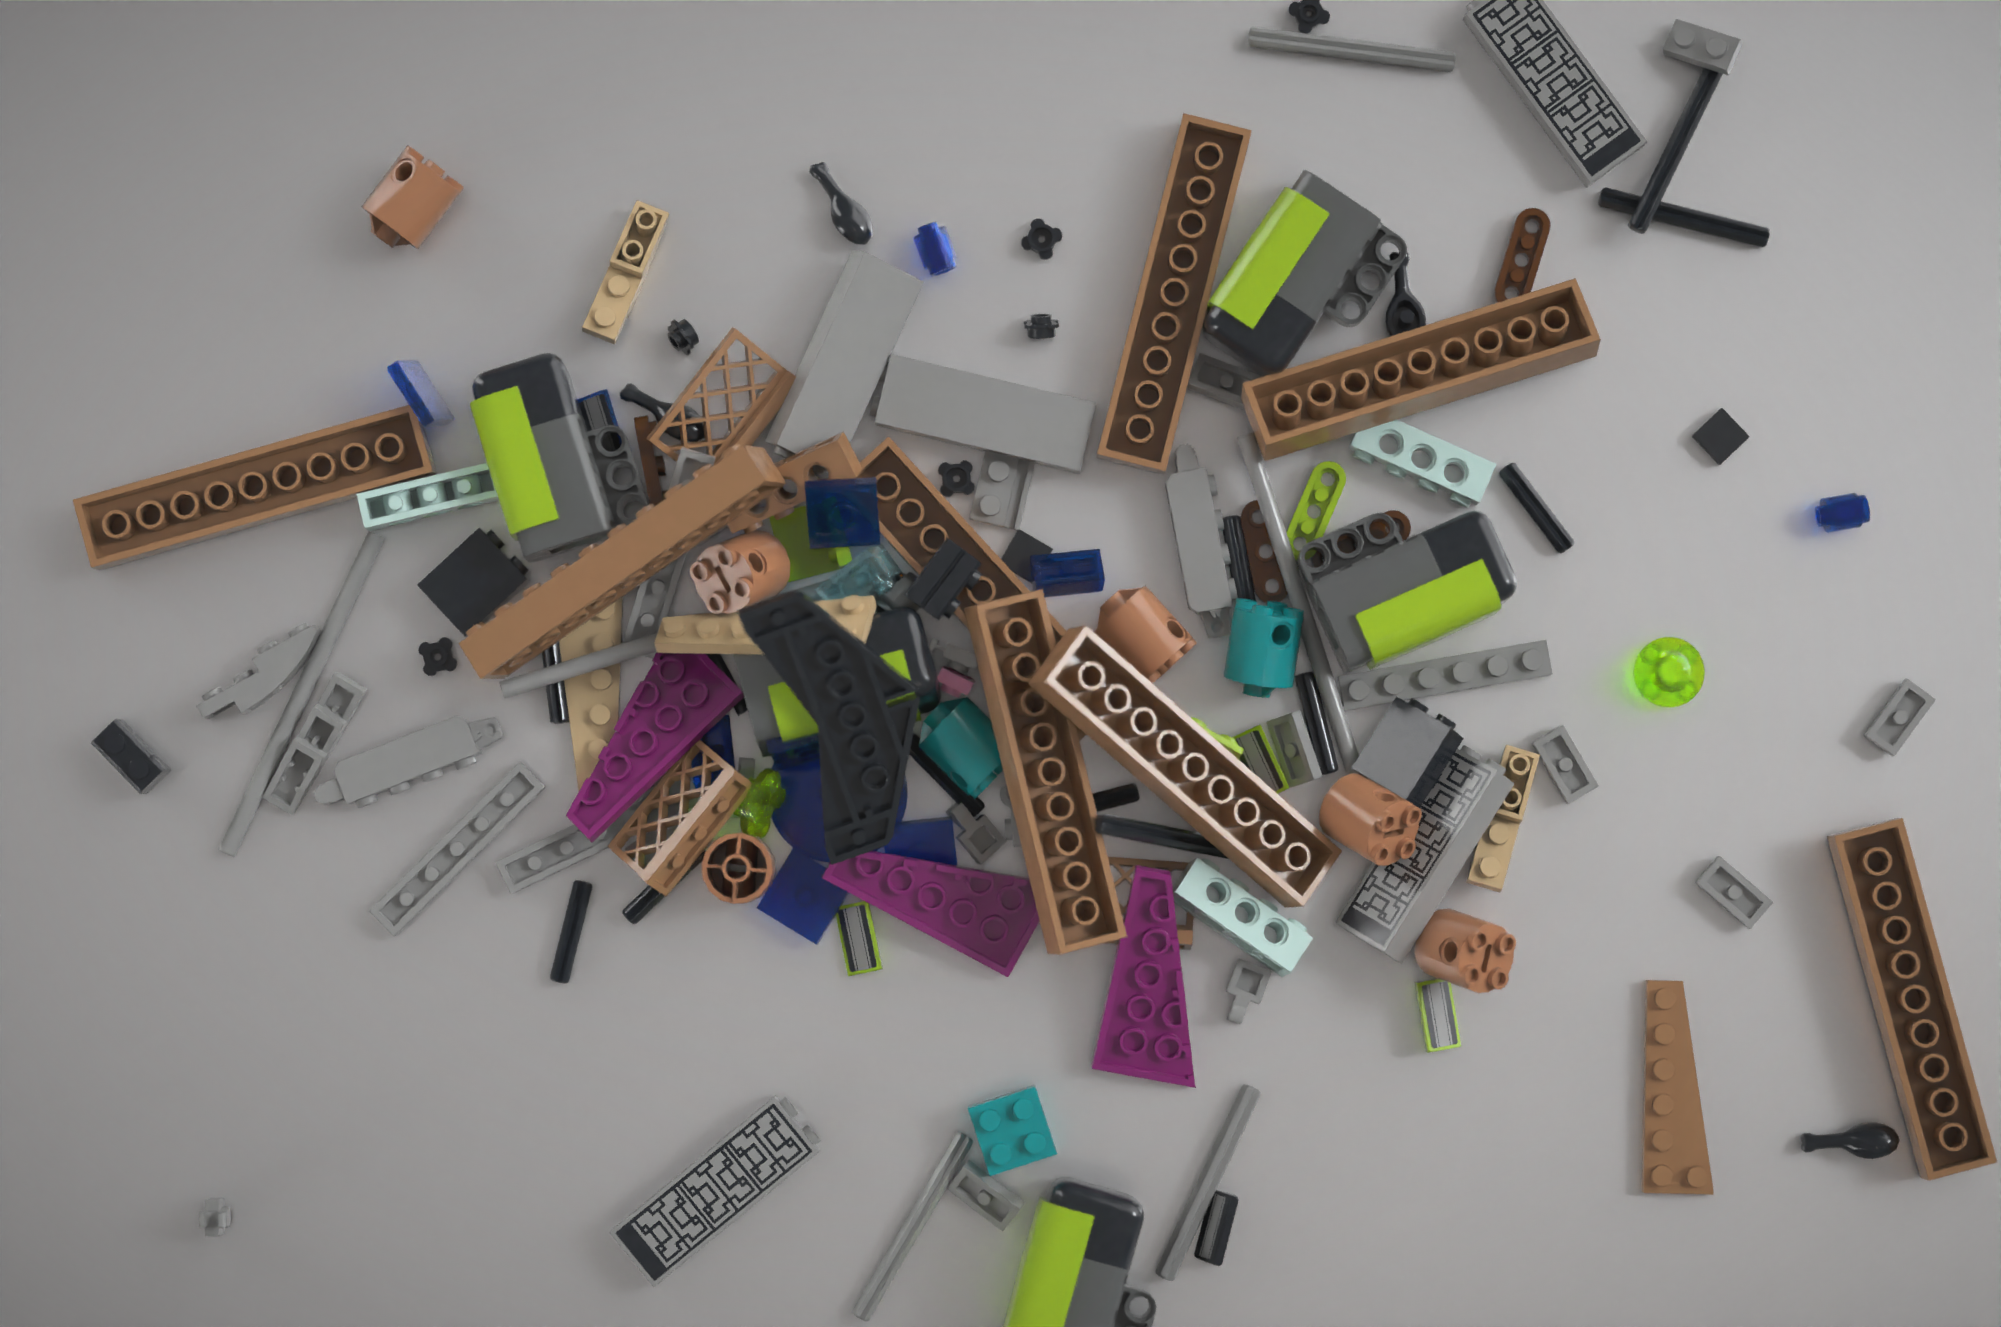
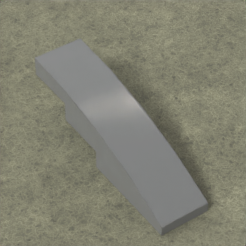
M338 671L333 674L318 704L312 708L298 736L293 739L262 798L290 815L296 812L342 736L367 688Z

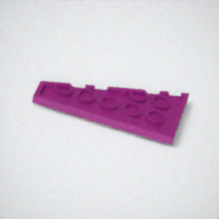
M656 652L649 672L644 681H640L614 728V735L607 747H603L598 756L599 761L590 778H586L566 814L567 818L592 843L744 698V693L706 654Z
M870 851L833 865L829 862L822 874V878L1006 977H1009L1040 922L1030 879L1025 877L877 851Z
M1135 865L1123 918L1127 937L1120 938L1118 941L1091 1066L1092 1069L1196 1088L1171 873L1166 870Z

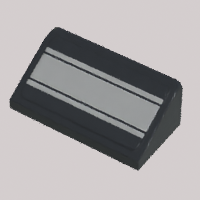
M1216 1190L1202 1221L1194 1256L1197 1259L1216 1266L1222 1265L1239 1201L1236 1195Z

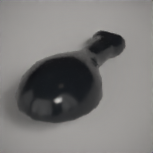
M820 162L812 165L809 170L810 174L820 182L831 199V218L836 229L854 244H867L872 238L873 226L865 208L840 189L831 176L826 163Z
M1392 252L1389 255L1390 260L1397 259L1399 253ZM1408 252L1394 273L1395 294L1389 303L1385 318L1387 331L1390 336L1426 325L1424 308L1409 287L1407 267L1410 261V254Z
M628 383L620 391V398L622 400L633 402L650 411L655 416L657 423L673 404L659 401L643 393L632 383ZM684 406L685 419L700 416L692 408ZM677 415L674 420H679V416ZM703 422L686 424L687 442H697L705 438ZM679 426L667 427L664 431L669 436L681 440Z
M1876 1122L1862 1123L1838 1134L1814 1135L1804 1133L1800 1137L1802 1142L1801 1149L1805 1153L1816 1149L1842 1148L1864 1159H1876L1887 1156L1897 1149L1900 1141L1893 1128Z

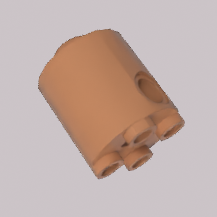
M409 145L406 146L361 207L370 214L372 227L370 232L392 248L394 246L410 244L414 248L419 249L464 187L448 175L443 179L442 176L445 171L428 159L423 164L422 160L424 157Z
M755 530L707 547L698 556L696 562L691 565L690 575L694 580L698 595L710 612L713 614H730L778 595L786 587L789 580L790 560L786 549L778 538L766 531Z
M1146 586L1142 588L1120 589L1100 607L1098 626L1094 633L1152 684L1197 644L1188 631Z
M1350 773L1340 778L1327 792L1319 811V824L1323 833L1378 866H1388L1400 858L1408 859L1414 853L1416 848L1414 840L1419 829L1422 812L1421 809L1362 774Z
M745 833L726 834L715 840L706 850L701 865L703 880L708 890L718 899L732 904L748 903L764 896L771 887L776 873L775 858L769 846L758 837ZM729 865H746L747 870L746 872L729 871Z
M1450 908L1439 909L1434 912L1415 942L1414 954L1418 966L1424 973L1477 993H1485L1493 989H1502L1508 983V974L1513 964L1516 939L1513 935L1507 933L1503 927Z

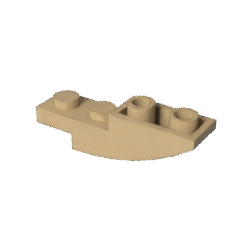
M639 200L636 201L611 256L609 268L584 321L582 332L615 345L626 318H629L654 258L669 217L668 212Z
M1510 745L1505 746L1499 765L1506 769L1503 775L1515 784L1473 849L1474 854L1466 883L1501 892L1519 825L1523 820L1540 757L1539 754Z

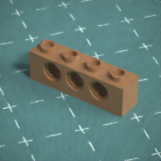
M839 433L774 463L783 479L792 480L796 484L797 492H787L782 486L765 498V507L755 505L727 525L732 534L740 530L748 534L764 525L762 520L773 515L776 520L781 519L794 512L793 506L804 501L807 506L812 505L825 498L824 492L836 487L837 491L840 492L856 484L855 478H857L863 468L845 433ZM821 465L825 467L828 471V478L821 479L817 477L813 472V466Z

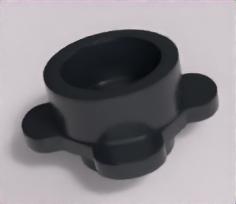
M1302 0L1299 3L1293 2L1289 6V14L1295 17L1299 25L1298 30L1301 33L1308 34L1319 24L1324 25L1328 23L1330 19L1329 12L1323 9L1320 0ZM1311 10L1312 16H1307L1306 11Z
M1034 219L1031 222V229L1028 235L1022 238L1021 245L1023 249L1027 251L1033 250L1039 254L1041 259L1048 260L1053 256L1052 249L1056 242L1062 240V232L1059 228H1052L1045 224L1042 219ZM1044 236L1045 241L1039 242L1038 238Z
M1051 314L1031 315V320L1024 321V328L1027 329L1028 337L1034 339L1053 338L1056 336L1055 328L1059 327L1058 320L1052 319Z
M685 319L679 322L676 320L671 321V325L668 327L669 333L667 334L670 343L677 351L682 350L685 355L691 354L690 350L699 343L696 331Z
M963 460L960 464L952 465L944 462L939 466L938 472L942 476L943 483L940 487L942 495L945 497H951L954 493L970 495L974 491L975 485L971 482L970 476L973 466L969 461ZM955 475L960 477L958 482L953 480Z
M443 637L439 642L431 644L423 642L419 646L418 652L423 656L425 663L423 671L426 675L434 676L438 671H453L456 669L457 660L453 658L451 650L453 643L449 638ZM437 653L441 654L440 660L435 659Z

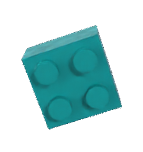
M1035 1085L968 1106L989 1176L1057 1155Z

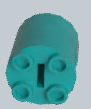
M1237 598L1232 618L1224 677L1244 683L1242 693L1254 697L1269 698L1271 692L1276 688H1292L1301 640L1304 610L1288 607V604L1283 602L1267 601V605L1264 606L1257 605L1255 600Z
M967 696L941 702L922 721L918 748L968 796L971 795L976 799L998 777L997 775L1003 771L991 719Z

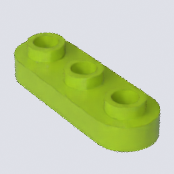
M1322 462L1312 470L1286 530L1296 561L1300 551L1294 548L1293 542L1295 538H1303L1307 544L1324 535L1345 486L1346 474L1343 468L1335 462ZM1329 473L1333 476L1334 482L1331 486L1322 484L1321 476L1323 474ZM1315 505L1319 508L1320 515L1317 518L1308 516L1307 509L1309 506ZM1317 550L1306 552L1305 560L1311 558Z

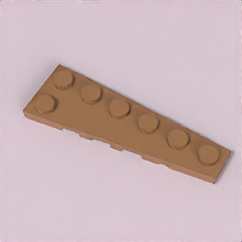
M1646 980L1642 1192L1713 1195V1183L1683 981Z

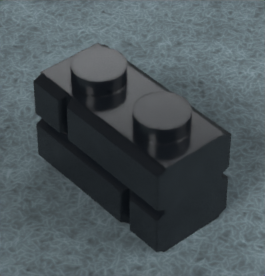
M946 538L904 595L936 620L940 621L943 616L950 619L962 603L957 597L965 587L971 591L983 575L978 571L982 564L953 541Z
M122 719L112 721L91 742L139 794L149 793L171 771L137 734H133V729Z

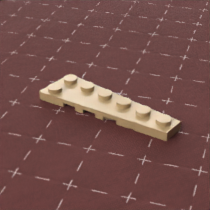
M850 595L842 599L814 601L866 644L877 606L874 596L860 597L858 595ZM711 612L664 617L654 642L657 653L764 655L744 631L738 612L730 614H713Z
M624 596L559 641L562 662L622 644ZM621 663L564 680L578 791L581 789L586 778H590L599 761V754L604 746L607 747L615 733L614 728L619 720Z

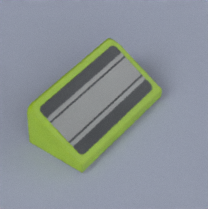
M1257 725L1232 737L1244 749L1238 760L1277 794L1290 789L1261 725Z
M866 901L834 907L848 976L882 970L883 967L870 904Z
M1439 978L1414 982L1426 1052L1430 1053L1461 1047L1451 983Z

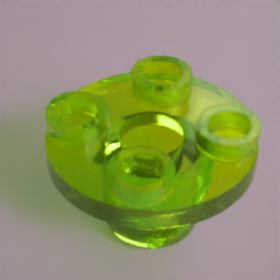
M1663 637L1648 643L1642 648L1634 663L1633 676L1636 687L1643 698L1657 706L1677 707L1692 700L1700 691L1704 681L1705 668L1699 652L1690 643L1676 637Z
M771 768L761 771L756 779L754 777L748 778L752 785L744 801L733 813L740 817V828L744 834L764 838L769 831L770 818L775 808L779 809L785 800L786 789L781 787L780 773Z

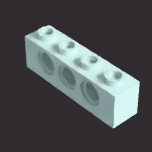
M1399 420L1356 432L1348 448L1355 451L1354 458L1370 465L1373 464L1374 460L1387 466L1385 471L1401 479H1405L1407 474L1419 480L1417 484L1419 487L1433 493H1437L1438 489L1451 494V501L1469 508L1470 503L1474 505L1480 503L1497 465ZM1384 436L1393 437L1398 444L1397 452L1394 454L1384 453L1379 446L1380 439ZM1417 450L1426 452L1430 458L1429 466L1423 469L1417 468L1412 463L1411 457L1413 452ZM1445 466H1458L1462 472L1461 481L1457 483L1447 481L1444 476Z
M487 463L357 494L364 528L369 531L499 501Z
M1197 857L1189 862L1173 886L1174 903L1279 976L1283 977L1291 973L1313 937L1306 933V927L1292 918L1285 919L1277 913L1278 908L1268 900L1263 898L1258 900L1249 894V888L1241 881L1231 878V880L1219 873L1220 868L1212 861L1205 858L1200 860ZM1207 886L1214 887L1218 891V903L1211 902L1207 898ZM1237 906L1243 907L1247 911V923H1242L1236 918L1235 909ZM1266 926L1275 930L1277 934L1275 943H1271L1265 938L1264 929Z

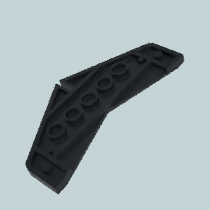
M789 591L737 610L746 634L759 647L818 725L824 846L831 865L887 845L894 833L918 712L920 694L916 692L918 691L917 686L801 591ZM916 692V693H914V694H911V695L902 697V696H904V695H907V694ZM902 697V698H900V699H897V700L888 702V701H890V700H893V699Z

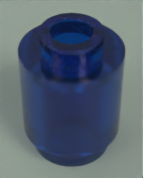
M937 222L919 227L917 229L919 234L914 236L913 239L924 269L929 270L931 277L955 269L957 267L955 263L957 255L947 227H939Z
M1849 493L1821 498L1819 506L1815 507L1817 525L1823 527L1827 533L1861 527L1862 523H1867L1870 520V508L1866 496Z

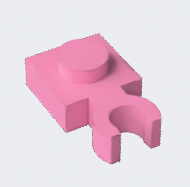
M943 666L938 674V681L943 683L940 689L957 698L960 697L961 693L968 696L975 684V680L971 676L964 675L950 667Z

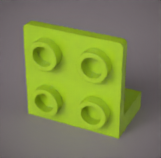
M836 495L825 497L821 502L809 506L805 505L794 508V512L778 520L775 519L774 515L769 517L773 535L784 546L790 560L788 583L854 566Z

